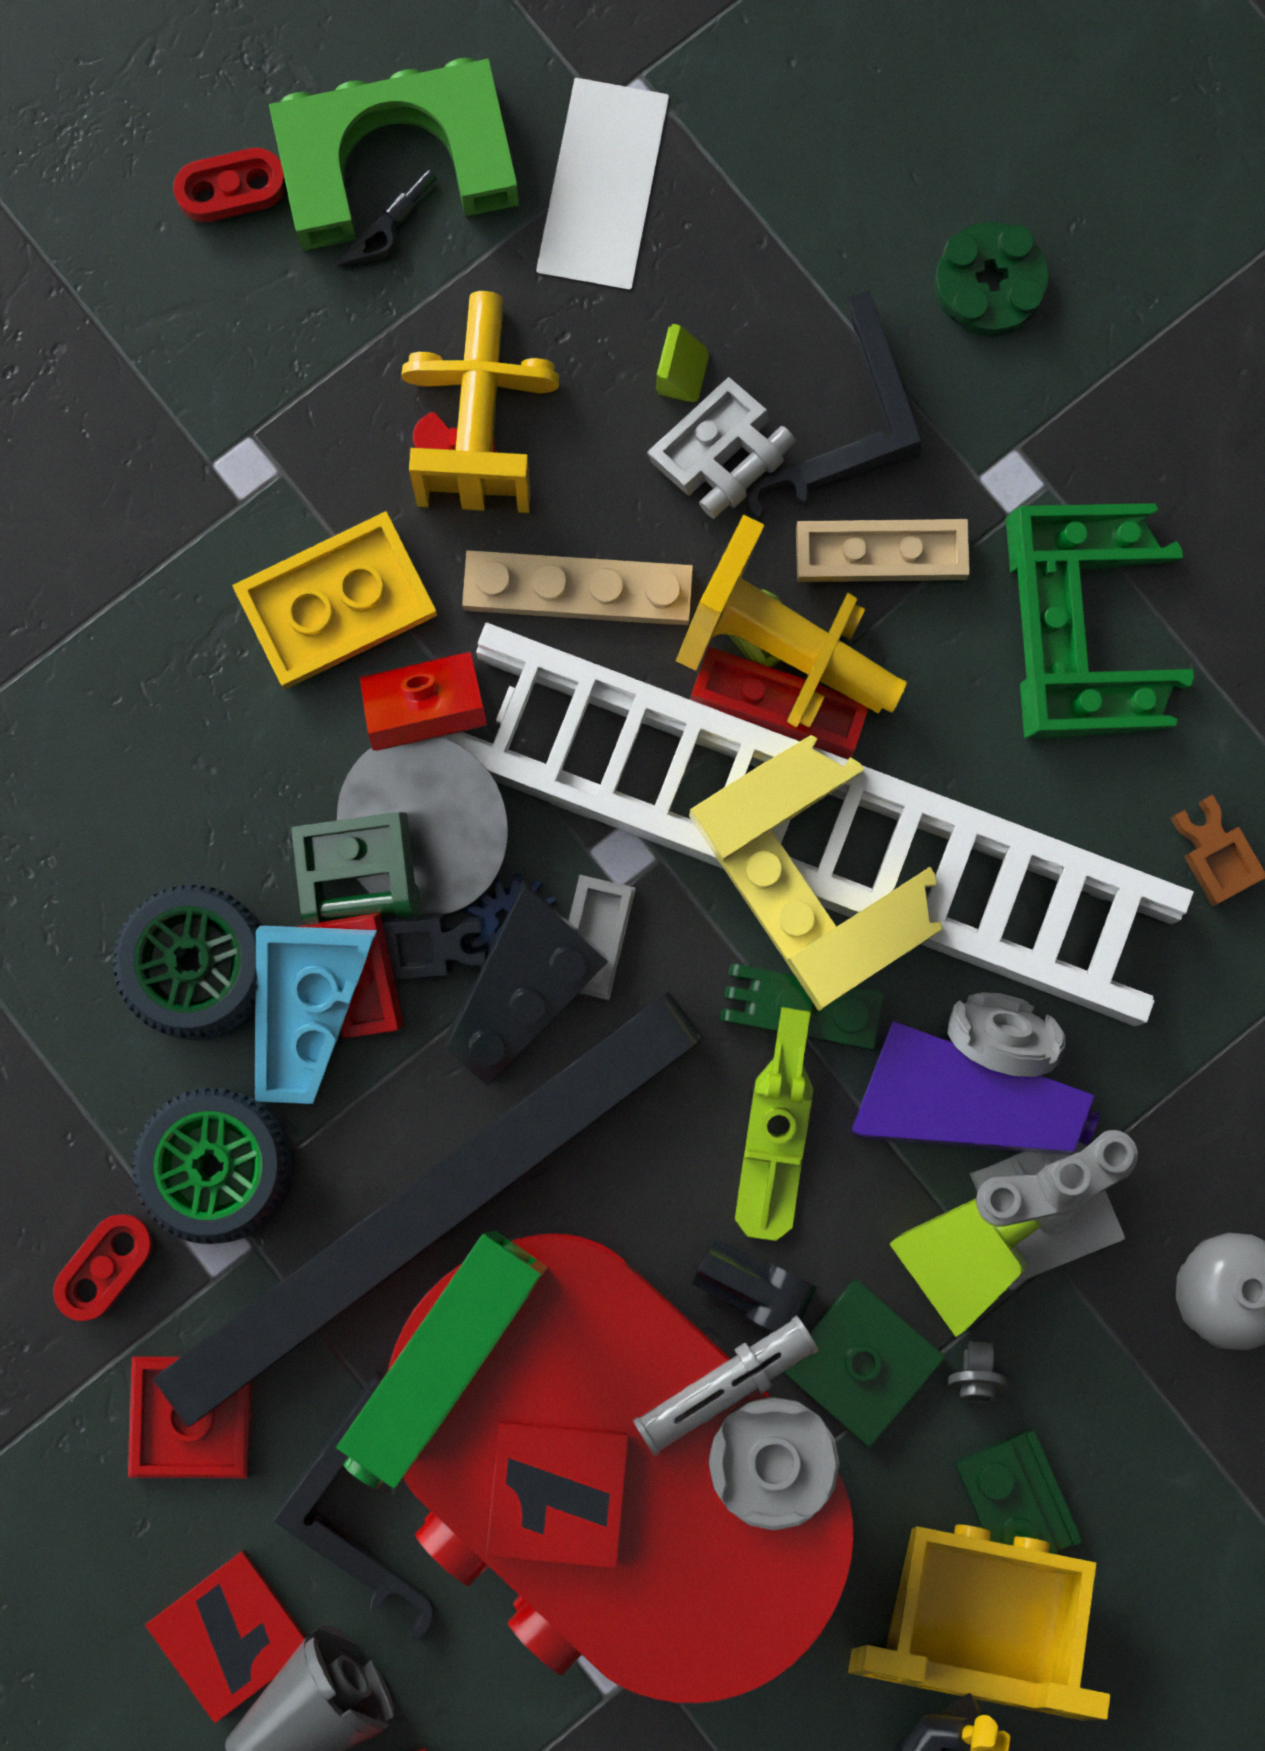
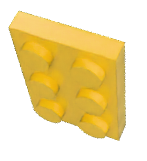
M386 511L232 585L284 690L438 616Z

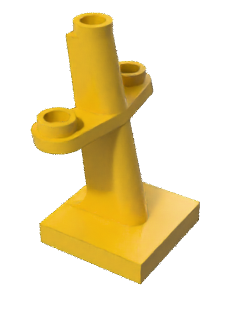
M478 291L469 296L464 360H442L441 356L434 353L415 352L409 355V361L402 366L401 377L409 384L423 387L461 385L456 450L410 449L409 473L417 507H429V493L432 491L459 493L463 510L484 511L486 495L516 496L518 513H529L531 490L527 454L492 452L497 387L533 393H549L559 388V374L554 371L555 365L545 359H526L521 362V365L499 363L503 297L497 293Z
M743 515L699 602L676 662L696 671L713 637L720 634L735 635L808 674L806 682L787 720L789 724L796 728L799 723L810 728L825 696L815 692L819 681L878 714L882 708L893 713L904 692L907 681L896 677L839 640L841 635L848 639L852 638L865 608L856 605L857 598L847 593L827 633L744 580L742 576L764 528V524Z

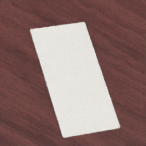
M581 78L574 79L536 269L537 273L623 289L632 288L669 99L668 94Z

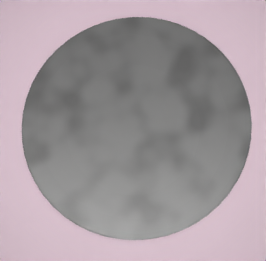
M443 737L431 738L380 751H373L370 748L353 765L344 781L338 801L337 820L406 812L408 815L415 883L418 886L421 897V912L419 916L448 914L464 908L475 901L486 891L497 876L507 847L508 823L505 805L491 774L468 750ZM389 874L357 878L369 893L391 891Z

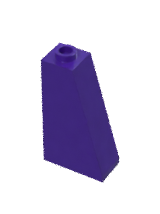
M892 1021L851 1131L854 1136L865 1140L1073 1155L1077 1142L1086 1146L1090 1144L1101 1113L1090 1110L1095 1095L1041 1075L1036 1077L1012 1076L990 1070L970 1060L953 1043Z

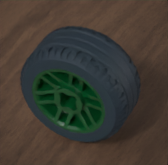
M179 885L166 888L151 895L131 912L121 927L115 943L113 971L118 991L124 1003L140 1021L150 1028L179 1039L207 1040L220 1037L237 1029L255 1013L256 990H258V985H256V979L258 980L256 975V930L260 925L262 926L261 922L239 900L222 890L210 886ZM190 954L194 956L199 955V964L202 967L197 972L194 970L189 971L188 962L185 959Z

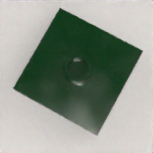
M854 1278L809 1331L819 1351L815 1354H810L784 1371V1373L870 1448L943 1361L945 1356Z

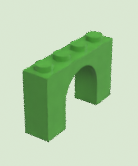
M459 58L447 63L444 68L425 72L417 69H406L393 74L387 80L368 84L360 80L349 81L339 85L334 91L315 95L309 92H296L285 96L281 102L269 104L295 229L302 251L357 240L345 188V166L354 146L369 132L386 125L410 124L418 126L435 135L444 144L452 158L465 217L519 206L516 177L489 58L478 61L473 58Z

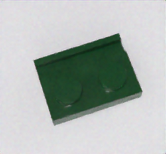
M1026 1430L1023 1434L1009 1440H1003L953 1462L981 1528L991 1531L990 1541L1013 1546L1014 1537L1038 1539L1050 1543L1049 1553L1056 1554L1059 1550L1068 1546L1082 1543V1539L1034 1430Z

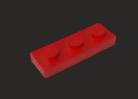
M708 646L690 696V700L799 742L812 735L817 738L814 745L815 748L846 759L853 756L869 709L835 689L818 684L815 692L825 696L810 728L801 723L796 728L789 724L787 720L806 679Z

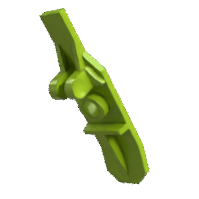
M781 1007L774 1058L755 1080L735 1213L736 1223L748 1238L776 1242L793 1228L814 1090L803 1065L810 1011ZM776 1115L785 1116L790 1122L789 1129L780 1135L773 1134L767 1127L768 1121Z

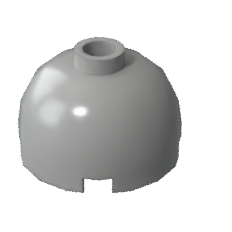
M1224 1233L1203 1240L1189 1254L1185 1264H1182L1177 1274L1176 1301L1183 1321L1191 1330H1195L1202 1339L1217 1348L1248 1351L1265 1345V1241L1252 1234Z

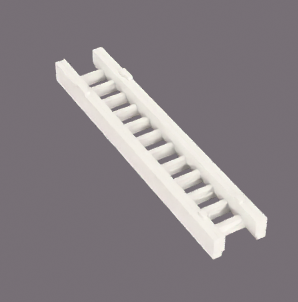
M485 623L477 643L476 654L478 661L520 676L516 688L509 686L496 719V723L501 726L495 741L492 744L464 732L440 736L457 743L473 754L488 770L495 782L722 869L724 868L692 820L670 812L695 744L735 758L725 785L726 787L744 776L749 764L758 767L799 742L489 623ZM535 683L573 697L546 764L508 750ZM588 703L627 717L601 785L562 770ZM642 723L681 738L655 805L616 791ZM815 747L812 748L844 767L848 762L847 759ZM862 766L865 770L861 774L829 794L844 801L819 867L817 868L791 858L824 908L851 918L894 890L917 828L945 838L949 841L935 876L936 886L931 887L927 897L930 923L942 922V930L921 945L1133 1026L1147 1022L1155 1000H1152V995L1115 982L1112 978L1135 914L1139 912L1172 925L1180 921L1182 916L1186 914L1194 891L865 766ZM858 806L898 820L873 888L833 874ZM790 820L772 831L780 843H782ZM971 849L1003 860L978 929L946 917ZM1026 870L1058 881L1033 950L1001 938ZM1081 891L1087 892L1090 896L1113 902L1088 971L1057 959Z

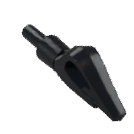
M426 169L405 193L398 191L383 209V213L362 233L348 249V253L338 260L335 265L343 268L390 257L398 245L396 227L400 226L417 209L414 203L437 179L435 174ZM380 239L386 240L387 245L384 248L368 253V247Z

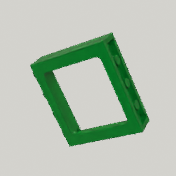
M497 1231L482 1234L336 1448L348 1456L343 1464L348 1472L374 1489H378L382 1482H385L393 1489L396 1488L423 1452L548 1268L546 1265Z

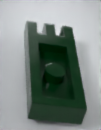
M730 964L728 976L738 980H750L751 982L749 990L726 986L724 998L746 1003L745 1013L736 1009H722L720 1021L778 1033L781 1007L811 1012L807 1033L808 1039L870 1051L874 1050L884 992L855 987L818 1011L795 975L739 964Z

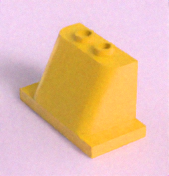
M955 1525L954 1534L918 1526L912 1528L886 1649L870 1645L853 1648L849 1662V1674L957 1696L971 1693L973 1698L977 1700L1080 1721L1107 1720L1110 1694L1080 1688L1096 1562L1049 1553V1542L1033 1538L1014 1537L1013 1546L990 1541L991 1531L973 1526Z

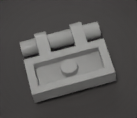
M728 377L647 453L651 463L688 496L705 481L714 488L699 504L706 514L715 519L728 506L735 508L747 497L745 490L765 471L770 474L774 472L784 462L782 455L796 443V439L784 426H780L767 439L759 433L770 421L767 409ZM741 447L744 448L750 455L729 473L722 465Z

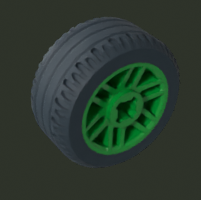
M201 1088L185 1092L158 1108L140 1132L132 1162L136 1193L147 1214L166 1232L182 1240L199 1244H218L236 1241L264 1227L276 1215L285 1201L293 1176V1154L290 1141L277 1117L254 1098L222 1088ZM216 1156L219 1162H223L224 1166L223 1171H218L212 1176L208 1170L204 1169V1161H209L212 1157Z

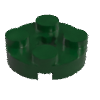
M1001 222L977 223L963 229L948 239L934 276L935 294L942 311L950 319L954 317L959 323L968 326L967 331L979 336L988 337L1006 335L1020 329L1029 320L1030 316L1037 311L1048 286L1046 259L1040 247L1034 242L1032 233L1021 225L1010 226ZM986 267L995 268L997 272H1002L1005 279L1000 281L998 291H990L987 283H978L976 276L983 274Z

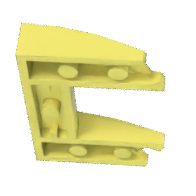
M810 735L690 809L689 817L818 1011H820L942 930V922L930 923L925 888L936 886L935 873L929 867L836 927L772 832L865 770L858 761L851 757L844 767L812 749L817 738Z

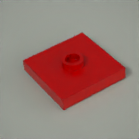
M471 652L360 677L367 730L373 751H380L487 725Z

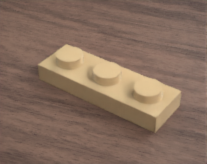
M968 519L797 521V582L967 580L969 576Z

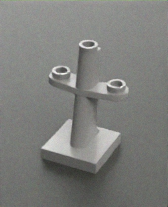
M1109 1130L1103 1132L1088 1146L1077 1142L1073 1155L1021 1152L1011 1158L970 1173L977 1190L976 1207L979 1215L985 1222L995 1227H1006L1038 1219L1041 1224L1040 1229L1016 1245L1029 1265L1014 1282H1021L1125 1239L1105 1190L1128 1177L1136 1166L1138 1151L1131 1137L1121 1131Z

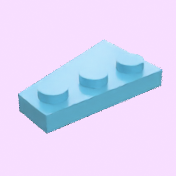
M261 925L256 930V975L258 980L256 979V985H258V990H256L255 1004L256 1101L314 1103L377 930Z

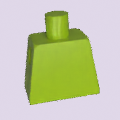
M975 1198L902 1233L890 1243V1246L955 1337H957L1025 1271L1029 1264L1016 1245L1040 1229L1041 1224L1036 1219L1006 1227L992 1226L979 1215Z

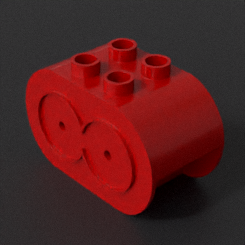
M554 1233L538 1234L512 1240L511 1242L548 1268L423 1452L403 1477L415 1497L431 1511L424 1518L425 1523L415 1533L417 1540L448 1573L468 1587L488 1567L499 1575L519 1594L513 1601L517 1612L508 1621V1625L538 1659L561 1676L583 1655L596 1669L615 1684L639 1695L675 1703L719 1701L756 1689L776 1678L793 1665L821 1634L838 1604L848 1577L853 1548V1519L850 1501L839 1472L835 1489L827 1502L810 1519L799 1526L770 1530L748 1525L727 1509L713 1487L708 1462L713 1436L729 1413L747 1401L769 1397L770 1395L766 1391L761 1394L758 1389L754 1390L654 1456L633 1420L637 1417H642L681 1392L688 1385L695 1383L731 1359L631 1265L602 1244L579 1236ZM462 1264L443 1277L416 1306L396 1342L388 1371ZM499 1422L628 1433L616 1568L486 1557Z

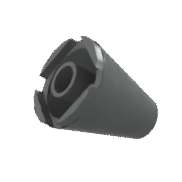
M321 1625L314 1632L307 1635L227 1737L225 1742L226 1751H345L380 1735L390 1726L386 1722L394 1716V1706L389 1689L372 1660L361 1666L350 1652L358 1644L349 1635L336 1627Z

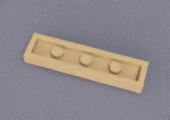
M466 550L462 607L463 611L689 626L693 565Z

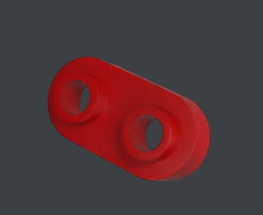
M249 148L191 162L177 173L173 185L174 195L181 211L188 218L197 222H211L272 207L280 201L286 190L281 161L274 153L263 148ZM256 177L268 179L267 185L262 189L250 187L251 181ZM208 189L214 192L213 197L207 202L196 200L197 194L202 190Z
M129 1214L113 1215L103 1220L58 1275L53 1289L54 1300L58 1309L68 1318L77 1321L93 1320L107 1313L152 1255L154 1238L149 1226L139 1217ZM123 1232L130 1234L134 1239V1248L128 1255L119 1253L115 1246L117 1237ZM85 1279L93 1281L97 1287V1294L90 1302L84 1301L78 1292L80 1283Z

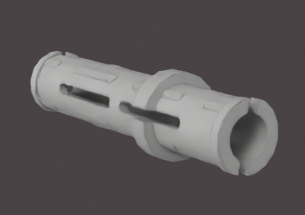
M798 1316L793 1317L789 1323L751 1347H748L746 1343L734 1349L737 1356L695 1383L688 1385L681 1392L642 1417L634 1419L635 1426L653 1455H658L659 1451L701 1424L711 1420L715 1415L754 1390L758 1389L762 1394L772 1387L770 1380L810 1354L818 1352V1347Z

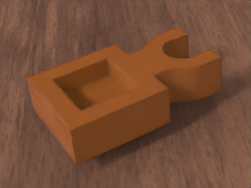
M1211 795L1198 803L1206 815V822L1203 826H1196L1191 823L1185 810L1170 819L1177 831L1194 843L1196 850L1184 857L1209 902L1214 906L1265 879V871L1240 827L1225 833L1221 826L1222 815L1220 806L1215 797Z

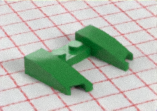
M1155 503L1019 506L1006 517L1010 573H1018L1027 679L1020 683L1024 739L1116 734L1169 729L1176 726L1178 719L1170 715L1164 716L1163 713L1174 686L1182 689L1191 687L1194 679L1193 669L1089 672L1080 570L1178 562L1183 558L1182 549L1177 541L1164 548H1160L1144 521L1145 518L1159 510Z

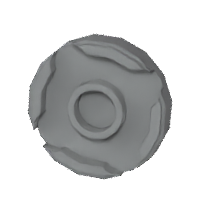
M981 992L969 995L966 1003H962L959 1000L954 1005L948 1022V1035L958 1050L970 1060L990 1070L1012 1076L1036 1077L1051 1073L1060 1063L1065 1049V1034L1054 1018L1046 1015L1043 1021L1040 1017L1032 1014L1035 1006L1023 999L1002 993Z
M776 1396L747 1401L729 1413L713 1436L708 1461L714 1490L727 1509L748 1525L770 1530L799 1526L810 1519L814 1513L821 1509L833 1493L839 1469V1459L834 1437L819 1415L798 1401Z

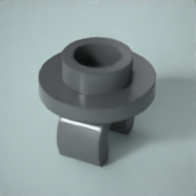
M969 1341L968 1350H964L963 1372H957L948 1377L949 1389L960 1393V1400L973 1404L992 1403L996 1401V1394L1008 1390L1007 1377L992 1372L993 1343Z

